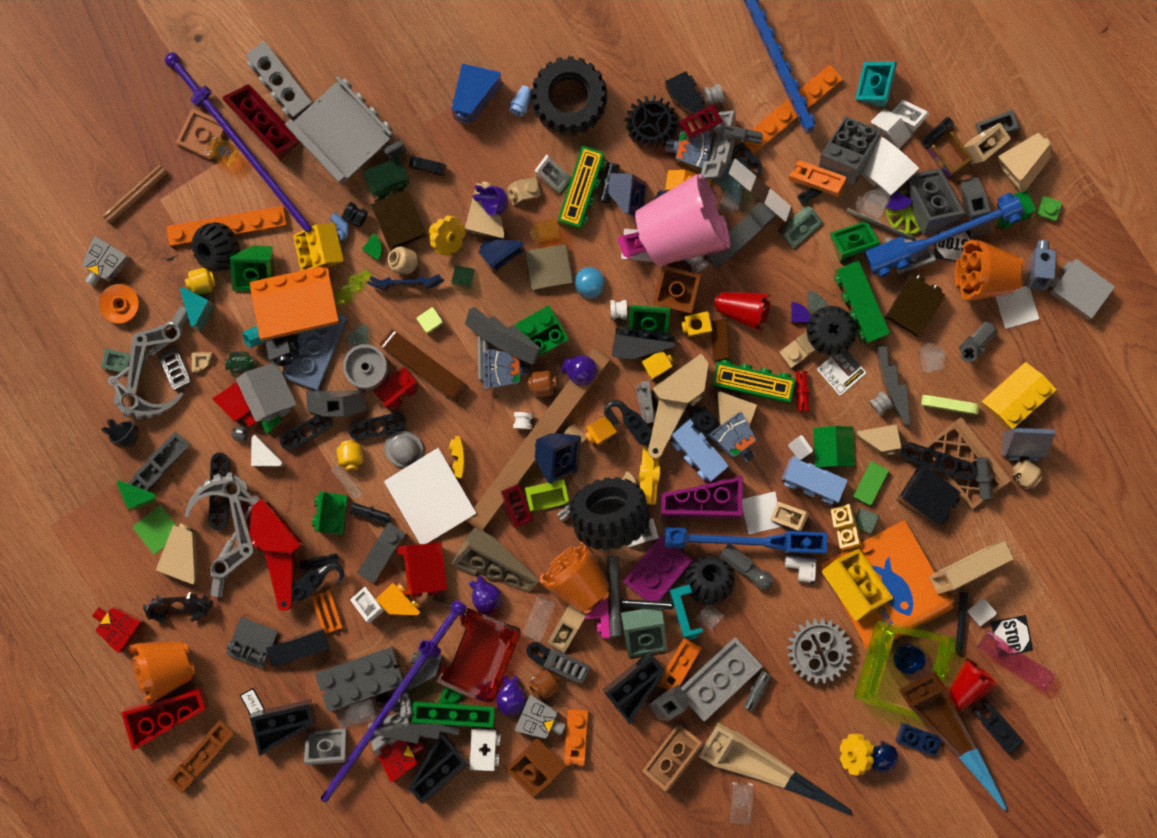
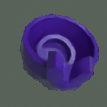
M480 185L474 186L479 194H474L472 197L475 201H482L483 208L489 216H498L507 210L509 198L503 188L498 186H488L486 188Z
M580 355L572 359L566 358L561 368V373L567 374L573 383L584 386L595 380L598 369L597 364L592 358Z
M482 576L477 577V582L469 581L468 584L473 589V606L483 614H493L502 605L501 591L495 585L486 583Z
M504 676V686L499 690L496 697L497 707L502 714L515 716L521 713L526 705L525 692L518 686L517 676H514L511 681L507 676Z

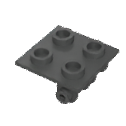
M240 617L234 635L227 645L226 654L263 669L268 658L266 647L273 645L278 631Z

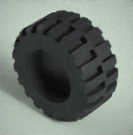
M568 56V59L564 60L562 57L556 58L554 63L548 62L545 69H540L538 77L533 82L532 103L534 112L539 117L543 126L549 127V130L552 132H559V135L565 136L566 133H571V136H575L578 132H582V134L587 132L588 128H593L597 125V121L601 120L604 109H606L607 91L602 74L599 70L596 71L592 63L587 64L585 59L580 57L579 60H575L574 56ZM564 80H575L583 84L588 92L586 105L574 113H565L556 109L551 101V92L556 84Z
M608 477L600 481L599 479L595 480L592 484L588 483L582 490L580 489L576 493L570 505V515L577 538L584 545L592 546L596 550L600 548L604 551H609L612 548L617 550L621 549L624 545L626 547L631 545L632 541H637L640 539L641 534L645 533L650 522L643 489L635 482L632 483L628 479L622 480L620 477H615V479Z

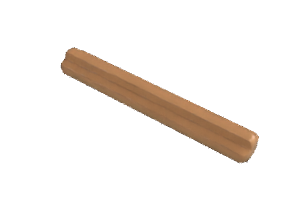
M158 165L103 214V218L111 224L167 174L166 170L161 165Z

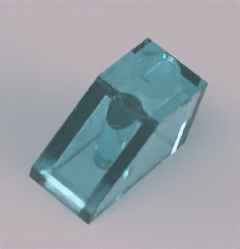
M730 160L724 174L720 178L713 180L737 208L741 203L743 185L729 174L733 161Z

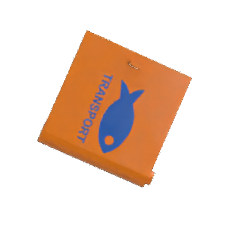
M905 520L861 542V546L850 548L820 564L824 570L836 559L860 549L892 595V600L858 621L854 620L841 599H839L868 654L954 609L953 604H955V601L950 593L943 592L937 594L929 578V575L935 572Z

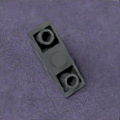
M978 177L958 181L967 222L991 213L986 192ZM991 221L969 230L971 239L991 235Z
M366 390L306 391L307 411L321 416H347L367 410Z

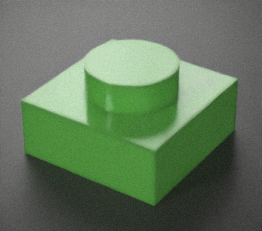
M1042 196L1036 216L1055 222L1062 202Z

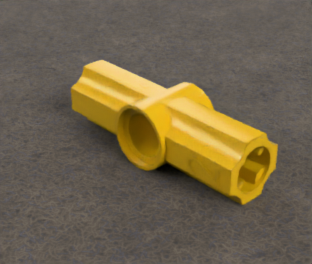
M643 446L642 464H640L639 472L640 488L645 493L647 504L656 505L657 484H659L660 457L657 459L651 458L648 454V447Z

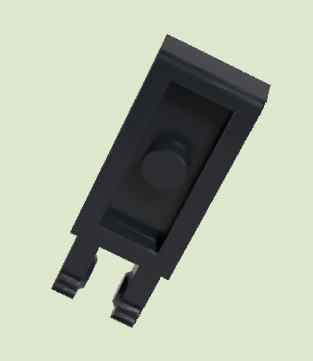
M983 700L981 702L983 707L992 715L986 719L979 709L974 708L972 712L1002 749L1010 755L1024 741L1002 715L995 711L986 700Z

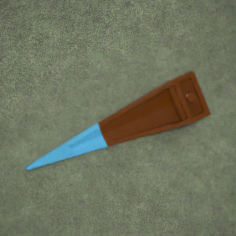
M933 671L901 687L899 692L908 706L956 754L1002 809L1006 810L1007 806L947 686H944L937 673Z

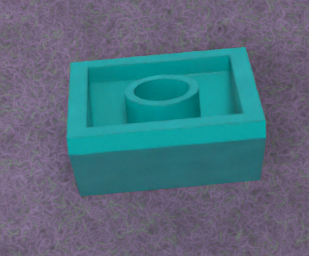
M864 62L855 100L885 107L889 99L897 62Z
M180 288L191 327L197 331H202L215 305L185 288Z

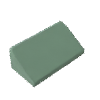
M805 206L783 225L778 232L794 249L823 222L813 208Z

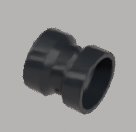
M350 202L346 206L341 219L346 222L350 221L355 227L360 228L367 218L368 211L364 208L360 209L355 203Z

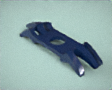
M440 274L428 279L419 276V279L392 280L390 277L379 280L370 276L372 282L367 281V284L380 290H387L391 285L423 284L426 289L438 286L444 282V279H441Z

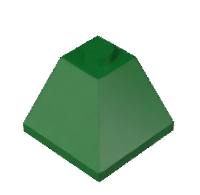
M253 245L230 256L233 291H251L250 282L273 277V246Z

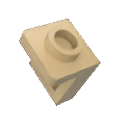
M536 177L517 180L507 187L508 196L513 205L542 196Z

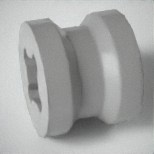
M719 83L711 88H703L708 106L717 102H725Z
M882 391L878 393L875 399L869 401V404L879 416L884 415L885 410L891 409L894 406Z

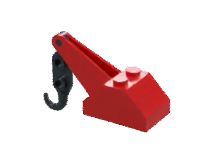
M261 498L252 506L249 534L252 537L251 543L257 550H263L265 553L279 610L288 611L291 609L294 601H302L322 585L327 573L331 570H336L339 573L337 584L343 581V568L337 563H328L321 568L309 571L293 584L295 553L304 548L305 544L268 500Z

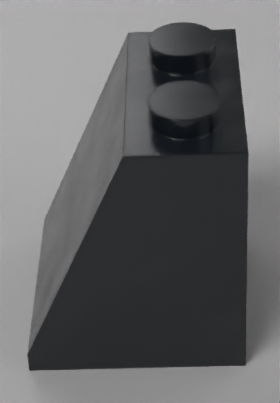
M921 465L916 468L896 500L933 525L940 526V524L944 525L950 517L948 512L951 507L955 508L961 500L959 497L961 492L927 466Z

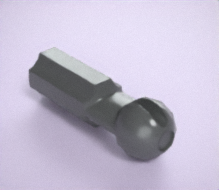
M727 544L720 553L719 557L742 575L750 578L758 589L767 590L773 585L774 580L771 573L762 571L753 564L751 559L733 545Z

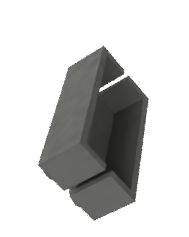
M394 646L315 673L320 691L325 690V694H322L327 712L398 688L404 676L401 667L394 668V665L399 663Z

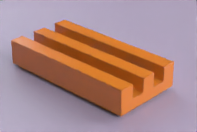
M331 590L311 596L320 626L324 629L325 634L343 628ZM326 595L328 596L337 626L333 625L324 598ZM318 598H320V600H321V603H322V606H323V609H324V612H325V615H326V618H327V621H328V624H329V627H330L329 629L326 628V625H325V622H324V619H323V616H322V613H321V610H320V607H319V604H318V601H317Z

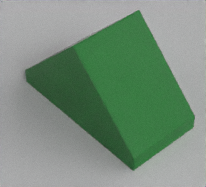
M117 481V486L129 512L156 502V494L123 481Z

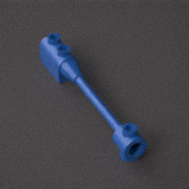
M1007 193L997 199L998 210L928 239L905 243L903 236L865 251V257L873 275L879 274L880 278L885 277L891 273V268L897 266L898 270L908 267V261H911L913 257L926 250L929 246L1000 217L1004 222L1009 220L1010 224L1019 222L1021 215L1024 214L1020 200L1017 196H1013L1012 193Z
M665 527L664 547L685 548L686 542L757 545L783 551L784 553L821 555L827 553V533L787 531L780 535L758 538L686 534V528Z

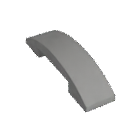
M735 111L718 112L723 123L713 128L716 135L709 161H704L701 172L706 180L720 178L729 165L735 139L724 138L722 134H724L723 128L725 125L736 127Z

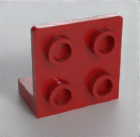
M402 367L378 387L374 393L388 410H396L403 404L401 400L406 396L410 398L418 391L417 387L419 384L408 370Z

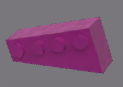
M742 476L711 484L698 485L693 488L667 492L661 495L660 518L741 519Z

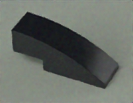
M323 628L266 647L272 667L330 649Z

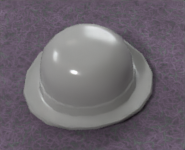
M396 431L389 435L385 441V455L396 466L405 468L423 457L424 449L422 442L411 432Z

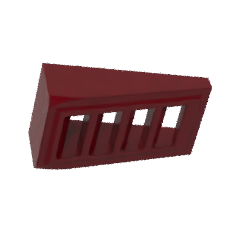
M714 104L679 121V125L688 141L723 123ZM710 111L716 119V121L712 122L711 118L708 115ZM701 116H705L706 120L709 123L708 125H705ZM698 119L702 128L699 129L694 120ZM690 122H691L693 128L695 129V131H693V132L691 131V129H690L689 126H688V123H690Z
M519 483L501 490L512 527L517 528L533 521ZM517 491L516 495L508 498L507 494ZM517 498H519L520 500L514 504L510 503V501L515 500ZM521 505L522 508L513 511V508ZM522 512L524 513L523 516H520V517H518V518H516V516H515V515H517V514H519V513H522Z

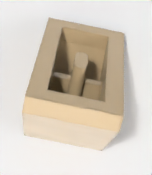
M778 502L770 520L794 531L801 532L809 513Z

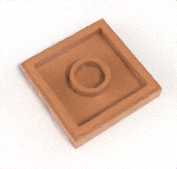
M192 108L175 143L212 160L225 131L213 117Z

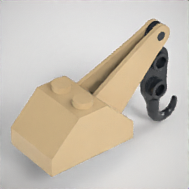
M701 353L652 389L651 394L658 402L652 431L639 413L633 411L619 400H612L607 403L604 409L606 419H610L609 410L612 407H618L622 413L624 425L637 443L648 447V454L651 458H659L686 406L690 404L693 407L703 398L702 394L705 390L709 363Z

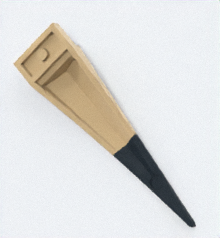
M717 723L698 757L715 767L768 782L814 799L847 814L852 813L851 809L738 731L734 732L720 723Z

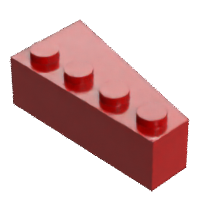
M203 686L165 696L152 703L146 704L144 702L125 708L121 715L132 751L205 710L208 702Z

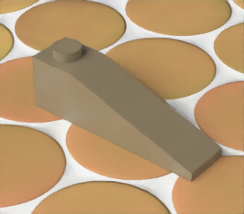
M476 527L466 537L452 562V565L469 574L476 575L477 572L486 575L488 580L499 579L508 586L530 592L539 582V579L494 537Z

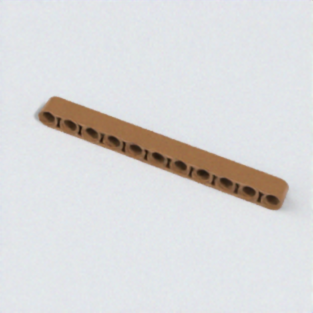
M594 347L588 357L592 358L597 364L598 373L595 378L596 380L611 358ZM571 380L568 381L474 507L476 514L466 519V522L480 530L486 528L504 504L501 490L518 484L536 461V439L550 433L556 434L595 380L584 386L577 385Z

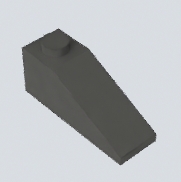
M388 523L357 573L374 584L407 534L392 523Z

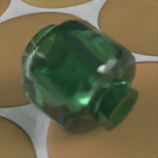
M233 351L229 354V358L225 359V370H229L232 377H239L243 373L254 369L253 356H250L248 351Z

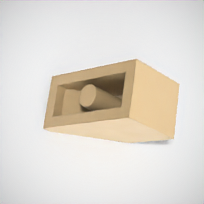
M1001 123L980 133L964 145L973 158L970 164L985 161L1010 140Z
M897 424L855 432V436L878 453L884 452L885 455L896 454V450L901 448Z
M569 605L547 643L565 653L587 614Z

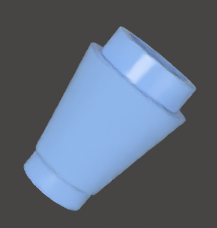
M527 86L521 87L509 103V111L512 114L522 117L527 113L532 89Z

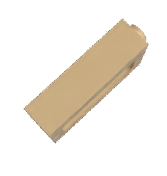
M1005 541L987 546L929 575V578L937 594L954 590L1013 560L1011 548Z

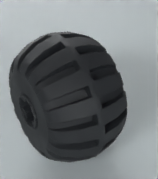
M216 222L204 224L195 232L192 238L193 255L197 262L209 271L227 270L231 267L230 256L240 252L237 236L225 224Z
M826 306L818 309L810 317L807 324V337L810 344L815 350L824 355L833 356L844 353L852 346L856 338L857 329L853 317L846 310L837 306ZM829 325L831 327H836V334H834L833 332H828V330L830 329Z
M706 556L695 560L689 566L685 574V585H690L692 592L689 595L695 601H701V604L704 605L708 603L710 605H717L725 601L733 592L735 586L734 573L724 560H718V557L714 556L712 558Z

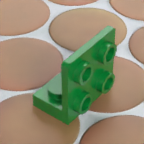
M319 491V495L315 496L314 507H317V514L313 515L312 527H315L314 531L343 535L348 495Z

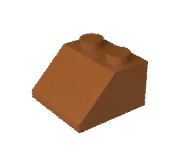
M662 265L653 304L692 314L701 274Z
M536 738L505 769L532 797H535L555 779L565 766Z

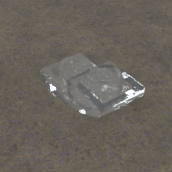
M537 595L522 635L541 642L556 602Z

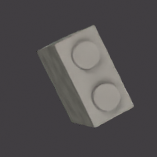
M1074 259L1071 262L1067 261L1061 269L1063 271L1061 277H1056L1050 284L1052 289L1049 294L1088 321L1093 318L1115 286L1078 259Z
M276 362L247 371L236 379L255 422L261 420L269 422L275 419L276 415H280V417L286 416L291 413L290 409L297 405Z

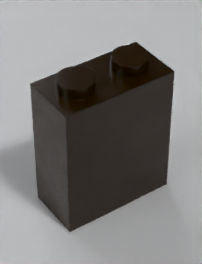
M399 189L392 193L393 196L388 198L385 196L379 197L374 200L375 203L371 204L390 251L427 236L408 189L405 191L404 189Z
M911 274L884 318L919 338L946 294L942 293L940 287L934 284L930 286L925 283L923 277Z

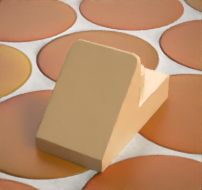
M806 331L781 350L779 354L791 369L815 351V349L810 344Z

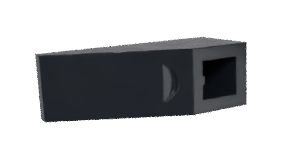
M687 71L665 81L664 86L672 102L689 116L705 109L703 105L705 100L700 92L697 93L694 87L696 82L692 75H688ZM709 112V113H708L709 117L711 118L712 121H714L711 112ZM701 116L705 125H708L709 123L706 120L705 116Z
M626 326L616 327L612 357L635 359L675 346V336L667 332H660L659 334L652 333L647 329L638 331Z

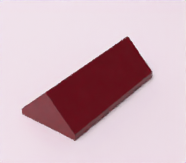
M250 84L223 96L222 99L226 105L279 161L300 143L286 127L281 117Z

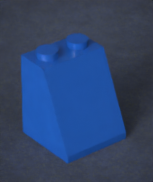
M462 64L451 108L453 117L457 122L463 124L474 122L502 86L501 72Z

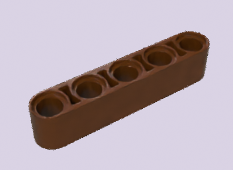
M393 329L389 330L379 344L455 402L460 399L469 387Z

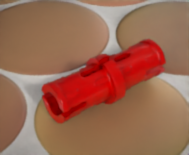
M800 371L795 372L797 411L809 412V394L811 391L808 388V371H802V379Z

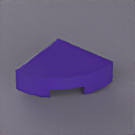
M896 191L885 208L891 211L902 210L909 206L913 200Z
M792 302L791 323H808L811 317L808 310L803 305Z

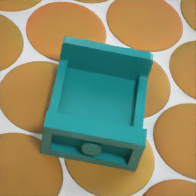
M684 585L669 590L674 604L682 637H687V639L691 640L700 637L699 633L703 632V628L698 627L690 630L680 596L692 591L690 585Z

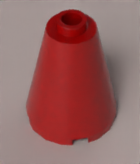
M721 292L720 296L717 295L715 298L714 307H717V312L756 332H762L763 328L760 326L762 322L766 323L771 304V301H767V298L771 297L769 293Z
M969 658L963 662L948 689L959 712L997 687L996 681L984 669L981 670L977 667L978 664Z

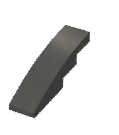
M476 307L469 309L465 325L512 356L532 365L536 363L540 347L514 325L506 327L495 316L487 318Z
M887 346L878 347L876 353L885 391L893 403V409L902 425L908 426L910 425L907 386L898 385L897 366H888Z
M174 432L147 459V462L133 475L134 477L128 484L149 492L190 447V444L177 432Z
M407 723L374 730L373 735L418 744L419 736L438 739L440 731L458 735L460 727L444 724Z

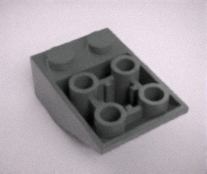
M845 116L821 153L819 167L847 177L848 183L855 185L869 160L882 130Z

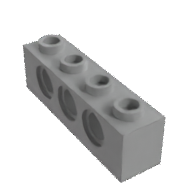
M265 41L246 54L249 59L246 63L253 72L255 70L258 71L261 75L258 79L264 87L269 86L272 92L270 94L276 102L281 101L284 105L281 109L288 118L292 116L296 120L312 105L310 99ZM265 63H271L269 70H262V66ZM277 78L283 79V83L280 86L274 85V81ZM288 94H295V98L292 101L285 100Z

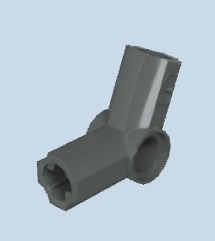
M985 321L958 348L961 351V359L965 362H974L985 350L986 345L999 333L996 328Z

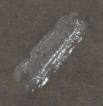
M336 464L331 469L332 473L338 476L337 479L347 491H350L353 498H358L363 493L358 486L356 487V483L348 473L344 472V469Z

